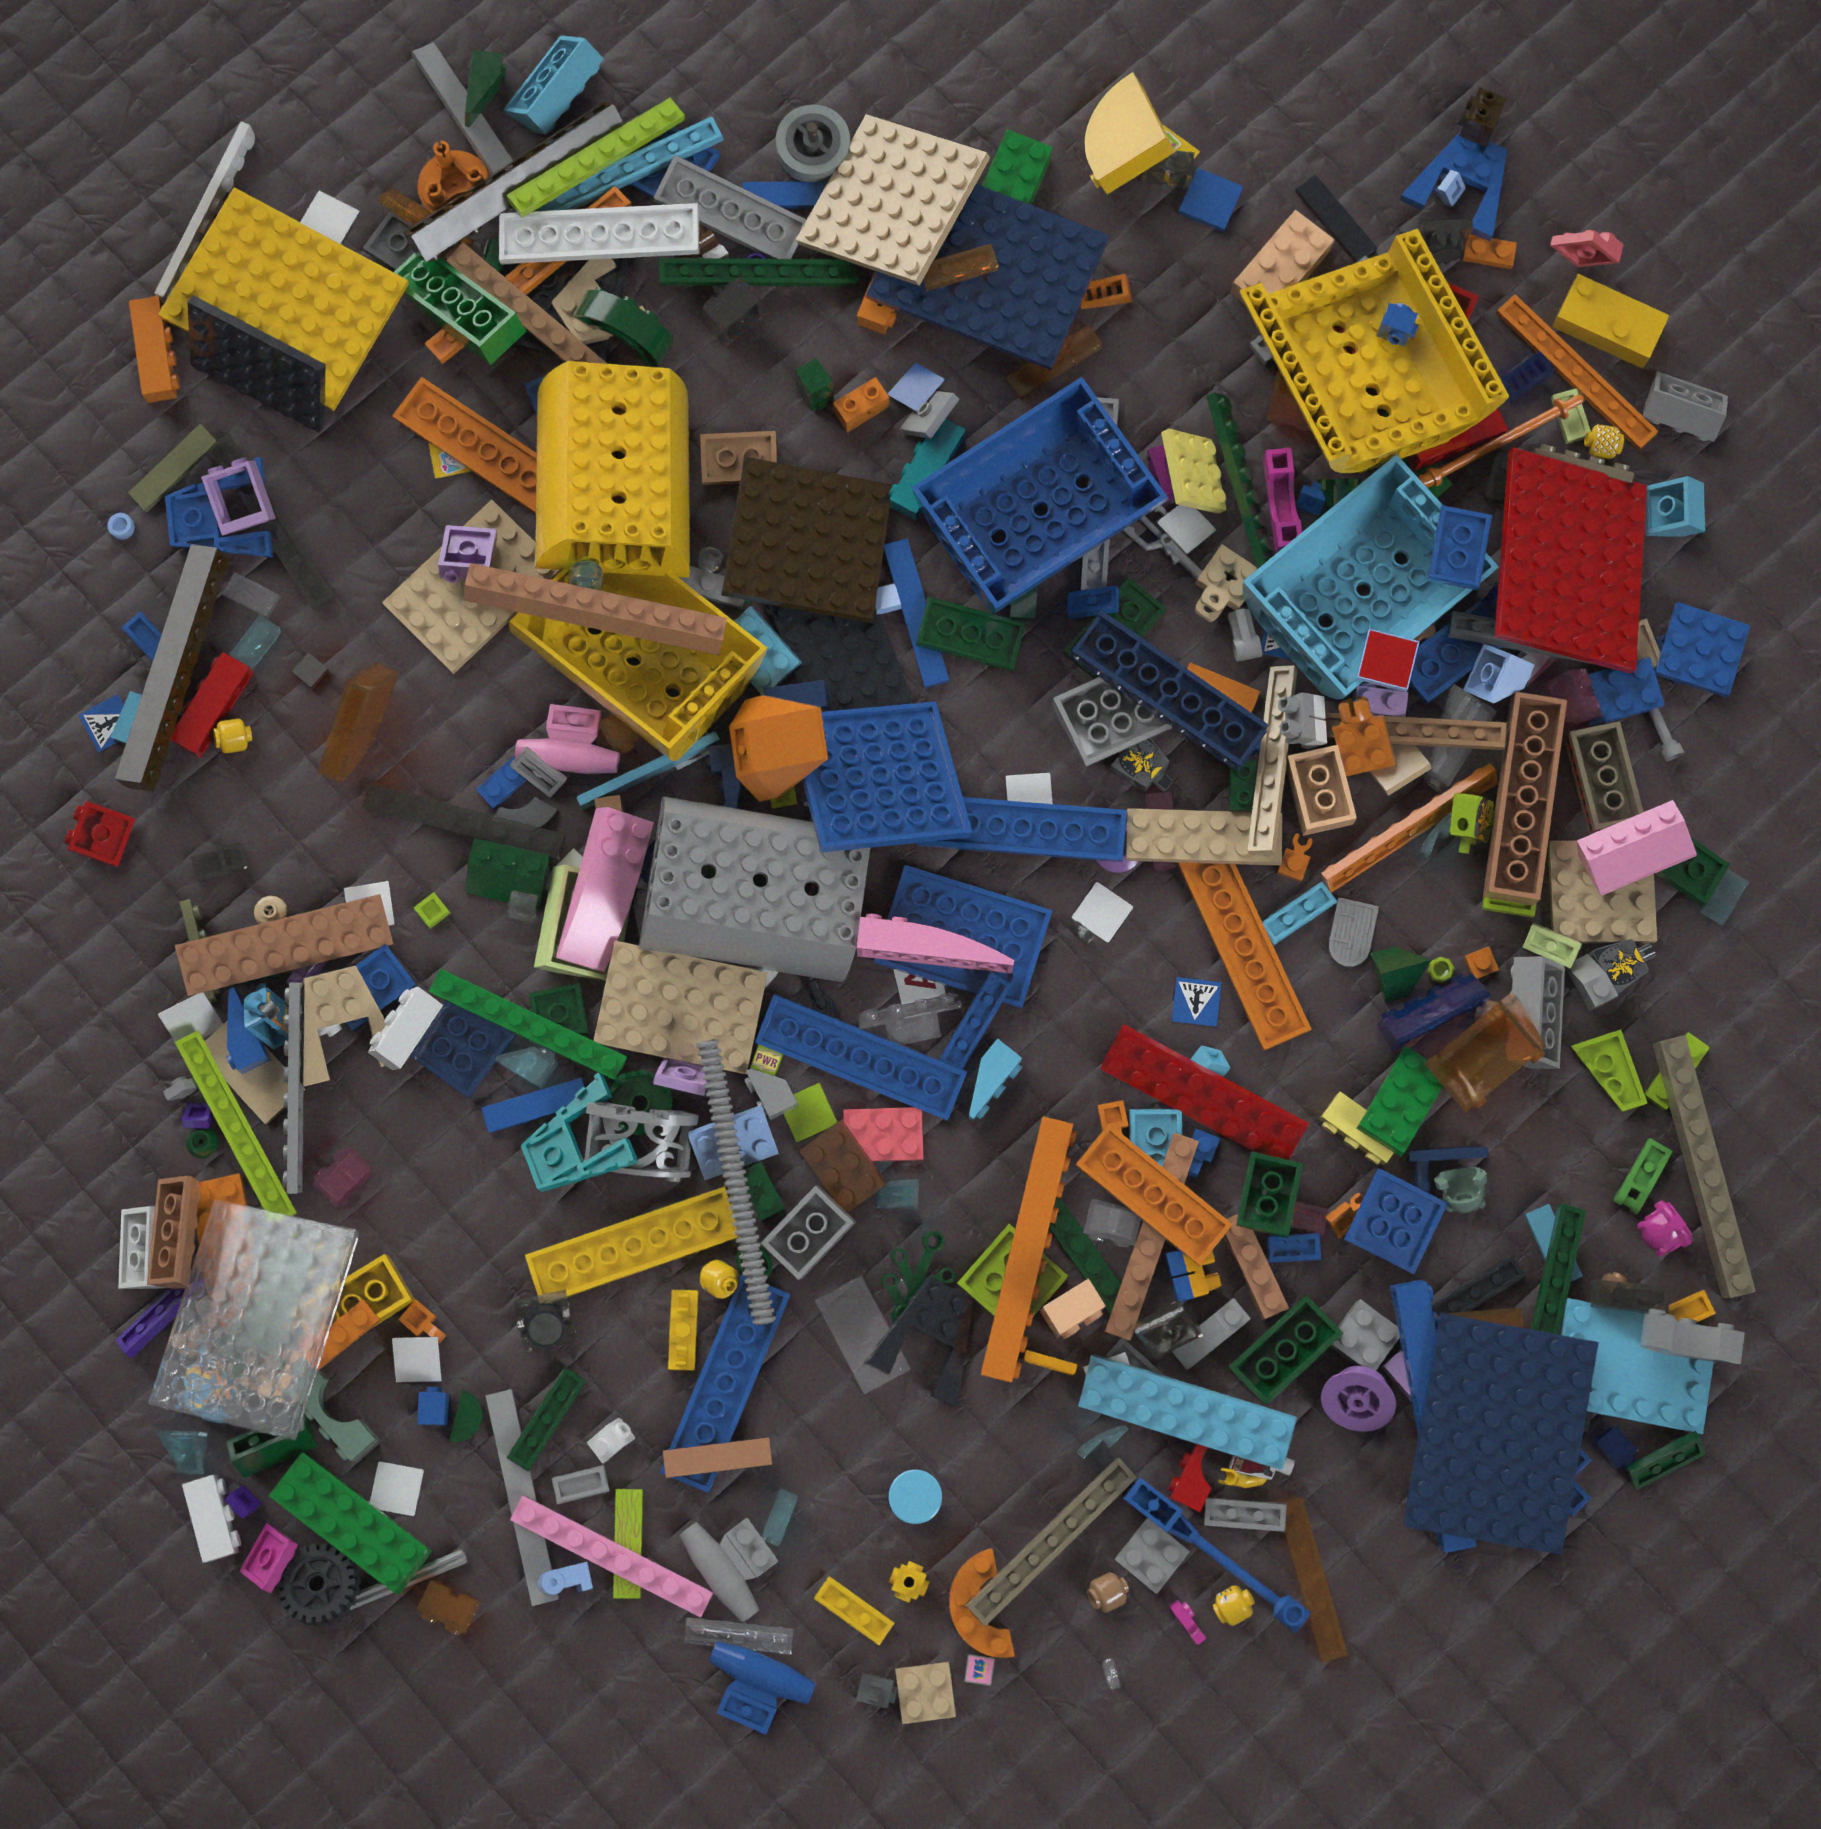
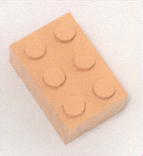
M1338 745L1289 755L1286 761V772L1303 836L1353 825L1357 817Z
M1087 1279L1043 1306L1040 1313L1054 1336L1058 1338L1062 1335L1065 1340L1080 1329L1079 1324L1085 1322L1087 1326L1103 1315L1101 1310L1105 1307V1304L1090 1280Z

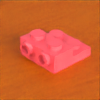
M1594 230L1552 236L1550 244L1576 267L1619 263L1624 245L1612 233L1602 232L1599 234Z

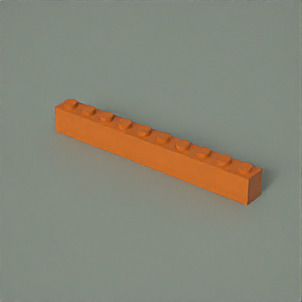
M1044 1116L1041 1119L980 1376L1012 1383L1013 1378L1018 1379L1022 1363L1017 1362L1019 1352H1025L1028 1337L1023 1336L1025 1326H1031L1034 1311L1029 1310L1031 1300L1037 1301L1040 1285L1035 1283L1037 1275H1043L1046 1259H1042L1044 1248L1049 1249L1052 1234L1048 1233L1049 1224L1056 1221L1058 1208L1054 1207L1056 1197L1061 1198L1065 1182H1060L1062 1171H1068L1071 1157L1066 1156L1068 1146L1073 1147L1077 1133L1072 1131V1123Z

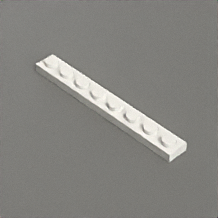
M240 122L155 291V295L160 297L163 304L212 225L215 214H218L221 210L223 198L226 192L231 190L236 172L240 171L243 167L244 156L247 150H250L254 145L255 135L249 124Z

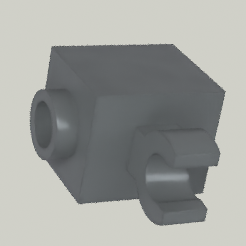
M863 1672L856 1701L888 1708L889 1703L894 1704L898 1687L893 1686L894 1680Z

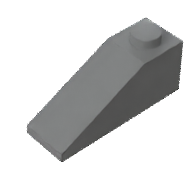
M1233 1298L1170 1350L1184 1368L1188 1370L1251 1318Z

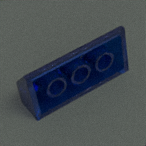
M1460 973L1449 979L1451 984L1444 988L1439 984L1426 991L1428 996L1420 1000L1416 996L1403 1003L1405 1008L1399 1011L1393 1008L1381 1015L1383 1019L1377 1025L1390 1049L1393 1051L1482 1005L1491 997L1490 992L1472 973L1467 976Z

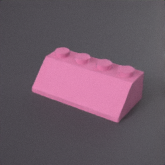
M1673 800L1577 840L1578 857L1600 896L1697 856L1685 820Z

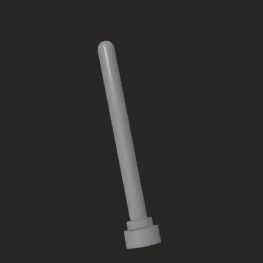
M1659 708L1648 711L1663 742L1661 753L1665 761H1670L1683 755L1685 752L1681 744L1672 739Z

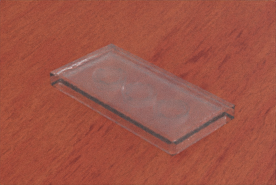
M862 1276L815 1300L864 1395L911 1370L901 1350L890 1375L863 1364L865 1359L869 1358L876 1349L875 1346L882 1336L884 1337L890 1329Z

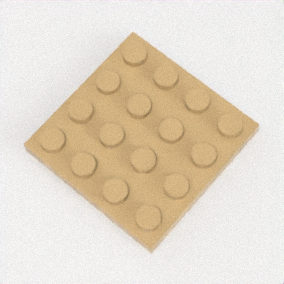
M1577 841L1548 842L1552 931L1580 943H1618L1628 939H1632L1635 943L1657 942L1654 874L1600 896L1578 857Z

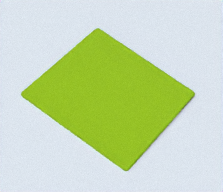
M820 1083L793 1094L798 1106L784 1113L796 1142L828 1129L837 1123Z

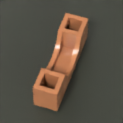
M1236 1214L1227 1219L1233 1225L1223 1238L1243 1273L1250 1297L1262 1321L1289 1307L1254 1231L1236 1226L1238 1216Z

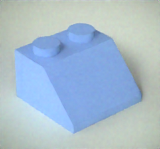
M1484 644L1463 691L1491 703H1496L1524 689L1531 677L1534 664Z

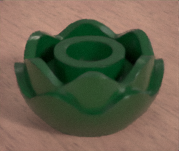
M211 1128L192 1129L186 1137L188 1152L199 1159L208 1158L218 1149L217 1133Z

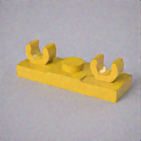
M672 1290L668 1370L695 1371L698 1314L697 1290Z

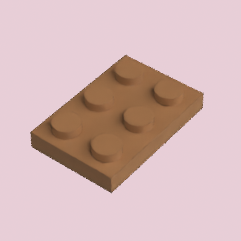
M776 431L700 434L703 486L740 484L744 456L777 462Z

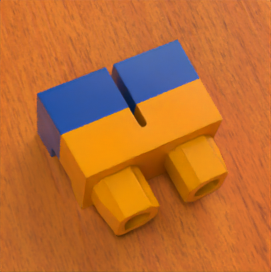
M1181 1251L1169 1252L1164 1255L1170 1278L1191 1272L1194 1273L1171 1280L1177 1304L1209 1294V1291L1221 1286L1218 1272L1204 1275L1202 1268L1203 1265L1215 1262L1213 1251H1211L1200 1266L1195 1264Z

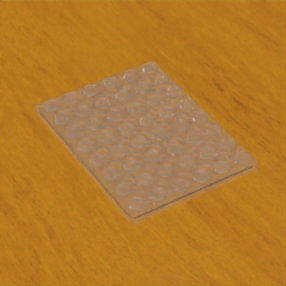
M214 1199L190 1273L189 1287L185 1288L148 1404L296 1440L360 1233L348 1228Z

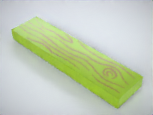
M616 1489L615 1542L642 1556L643 1489ZM614 1573L613 1598H641L640 1586Z

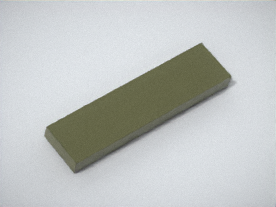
M199 424L128 493L144 511L148 512L204 459L219 442L204 425Z

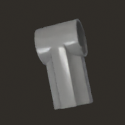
M1238 609L1228 613L1233 636L1232 648L1236 662L1262 657L1261 642L1259 636L1255 634L1250 609Z

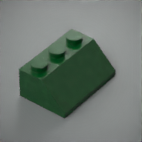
M474 838L467 867L465 893L541 910L553 861L550 855Z

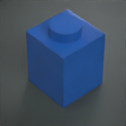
M427 1387L426 1392H419L417 1424L448 1426L449 1393H443L442 1387Z

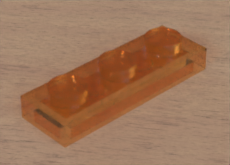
M984 245L934 260L923 278L926 292L999 270L992 245Z

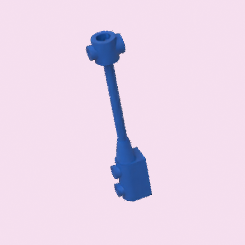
M1138 1478L1123 1499L1163 1531L1196 1545L1274 1606L1273 1617L1291 1631L1296 1633L1305 1623L1311 1611L1290 1595L1278 1597L1201 1537L1199 1532L1182 1514L1183 1510L1142 1478Z

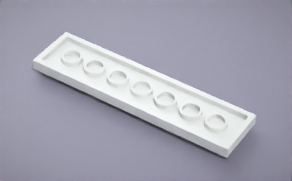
M698 203L531 212L523 218L518 213H500L499 261L501 264L699 254Z

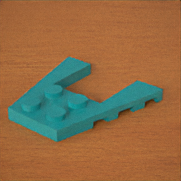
M597 1073L594 1076L595 1080L586 1088L583 1086L575 1094V1099L566 1107L562 1106L556 1112L557 1116L548 1124L544 1123L521 1145L536 1187L541 1192L638 1163L631 1142L627 1138H623L586 1161L582 1158L569 1122L586 1113L587 1103L605 1102L612 1097L602 1074Z

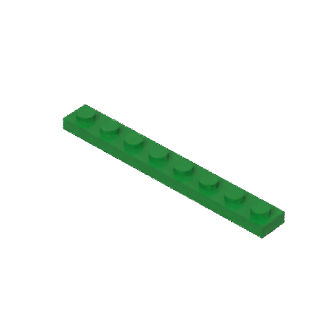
M441 968L428 991L449 1003L614 1081L619 1076L627 1060L626 1056Z

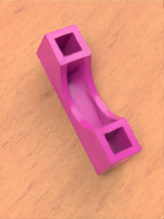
M1291 448L1266 450L1263 457L1275 554L1302 533L1301 520L1298 518L1295 506L1294 466Z

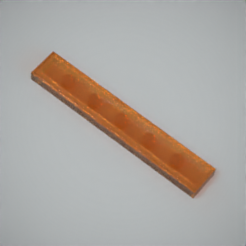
M1303 1497L1282 1502L1286 1503L1284 1534L1305 1607L1311 1611L1308 1618L1321 1662H1326L1347 1656L1348 1653Z

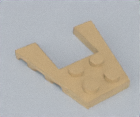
M356 966L303 978L302 1085L305 1087L330 1080L317 1029L367 1017L373 1038L378 1031L381 1032L386 1026L384 1023L385 1019ZM378 1060L379 1067L386 1066Z

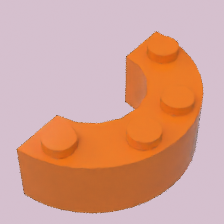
M990 1548L972 1556L958 1570L950 1589V1613L958 1633L971 1647L993 1657H1015L1009 1629L996 1628L989 1624L982 1626L965 1607L980 1591L984 1583L998 1574L993 1549Z

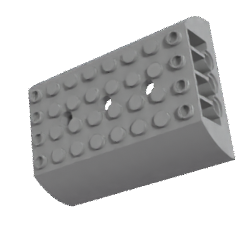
M663 796L639 949L680 954L721 963L843 982L849 972L856 950L870 848L821 853L814 824L811 821ZM705 865L712 866L715 870V876L711 879L704 878L701 874V868ZM756 874L764 875L767 879L766 886L762 888L755 886L753 876ZM809 882L816 884L818 894L815 896L807 895L804 890L805 884Z

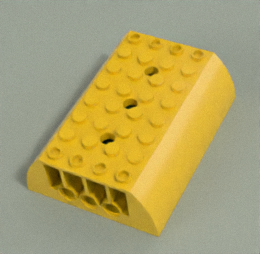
M567 361L553 369L542 380L537 393L535 569L563 570L565 567L572 568L571 571L589 572L591 569H595V572L651 576H664L665 573H673L677 577L689 578L688 392L682 379L670 368ZM620 451L625 457L623 459H616L612 456V453ZM621 496L625 499V502L617 504L611 498Z
M565 567L552 579L553 581L576 586L581 585L585 588L590 587L608 593L727 618L719 655L601 630V633L598 635H593L589 633V627L520 612L509 621L510 632L663 755L671 761L679 760L744 693L760 667L767 647L673 573H665L664 576L601 573L595 572V569H591L589 572L571 571V567ZM635 657L640 661V664L632 666L628 664L627 659ZM674 688L679 692V695L671 697L666 693V690Z

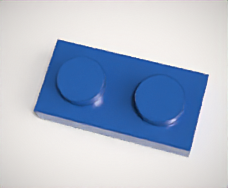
M1116 585L1068 593L1067 615L1070 619L1096 616L1101 610L1106 614L1119 612V589Z
M515 756L476 789L494 810L527 781V779L510 767Z

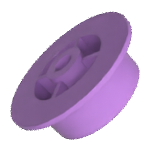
M1352 1366L1342 1370L1325 1383L1321 1393L1322 1407L1329 1418L1338 1425L1354 1431H1372L1385 1426L1394 1416L1396 1409L1394 1393L1387 1385L1385 1379L1377 1371L1364 1366Z

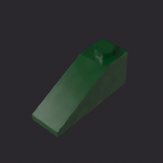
M473 50L465 106V127H470L500 89L501 79H506L507 64H502L503 53Z

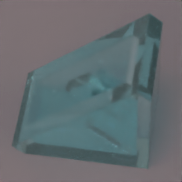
M919 1180L886 1181L888 1184L878 1191L877 1208L918 1209Z

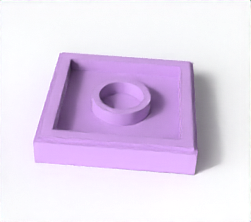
M664 1057L655 1075L653 1084L703 1096L707 1092V1089L704 1087L706 1080H703L705 1074L701 1072L703 1065Z

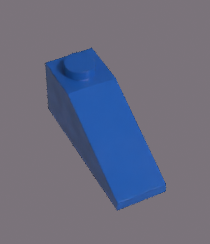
M233 987L229 989L227 1049L230 1055L226 1057L233 1070L237 1069V1071L244 1074L271 1061L263 1042L244 1027V1001L240 992Z

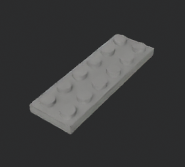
M676 155L653 198V201L660 205L698 203L699 224L770 259H792L799 245L796 238L806 222V219Z

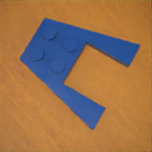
M1459 132L1403 192L1400 201L1423 210L1441 172L1444 174H1448L1450 170L1459 172L1463 183L1486 193L1469 226L1468 232L1490 241L1494 233L1507 149L1490 141L1487 147L1460 137Z
M261 457L254 458L263 484H265L263 459ZM248 470L217 480L220 491L253 486ZM203 482L197 485L193 484L165 496L169 543L173 548L190 549L191 545L216 547L223 553L273 557L271 533L269 531L221 537V531Z

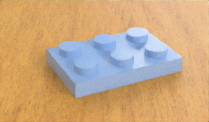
M761 1105L735 1114L732 1117V1120L736 1121L734 1129L738 1131L735 1134L736 1137H739L737 1144L741 1146L739 1154L742 1153L743 1157H740L741 1162H744L743 1166L779 1154ZM714 1122L687 1132L704 1180L725 1173L724 1169L721 1170L723 1162L719 1160L721 1153L717 1151L720 1147L716 1145L718 1138L714 1136L716 1133V1129H713Z

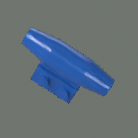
M717 1641L709 1659L710 1663L736 1679L727 1687L717 1714L763 1734H767L777 1710L776 1697L808 1704L816 1686L815 1682L790 1666L748 1648Z

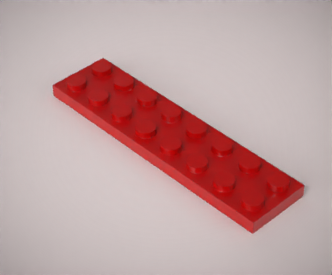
M1125 1024L1122 1025L1100 1067L1106 1073L1173 1109L1180 1110L1188 1117L1256 1153L1289 1160L1309 1125L1303 1119Z

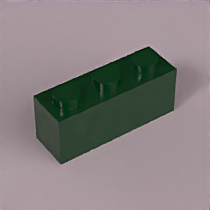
M301 1409L227 1441L231 1462L243 1478L318 1446L313 1426Z

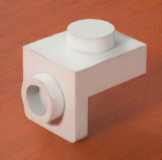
M617 1418L592 1437L587 1444L603 1464L625 1445L632 1442L635 1436L632 1434L629 1426L621 1418Z

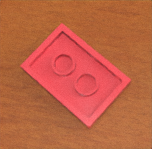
M915 1107L844 1110L845 1124L872 1162L923 1160L922 1110Z

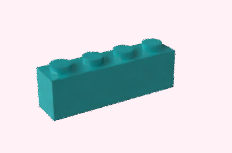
M945 419L932 438H925L923 443L919 442L913 452L915 456L911 464L908 462L905 464L900 474L903 478L898 485L894 484L888 494L891 508L915 521L918 519L922 511L915 499L912 486L952 461L965 439L966 429Z

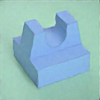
M1450 170L1448 174L1442 173L1439 176L1442 183L1440 186L1435 185L1432 192L1435 196L1442 199L1445 205L1452 207L1466 187L1459 172Z

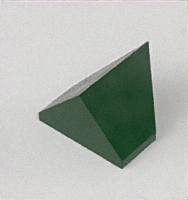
M1395 946L1370 953L1369 955L1384 1003L1410 996L1431 959Z

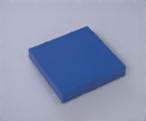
M1198 168L1178 214L1224 232L1241 195L1243 186Z

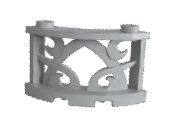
M609 1102L587 1103L586 1113L590 1114L584 1161L598 1154L599 1140H609L611 1143L604 1145L601 1150L603 1151L618 1142L619 1139L630 1136L637 1128L638 1123H644L648 1137L659 1145L649 1154L637 1159V1164L611 1172L664 1177V1180L679 1182L680 1177H690L691 1172L688 1171L691 1142L687 1132L693 1130V1126H697L698 1115L681 1110L650 1109V1113L636 1111L635 1107ZM603 1117V1123L606 1133L600 1134L601 1121ZM624 1121L628 1124L629 1128L627 1131L622 1133L615 1132V1130H621L618 1125L619 1122ZM655 1126L663 1127V1131L659 1134L665 1136L664 1138H660L653 1133ZM681 1126L680 1140L678 1143L673 1140L676 1137L678 1130ZM668 1147L678 1149L676 1166L664 1164L666 1158L674 1159L672 1152L667 1150ZM656 1160L657 1167L647 1166Z

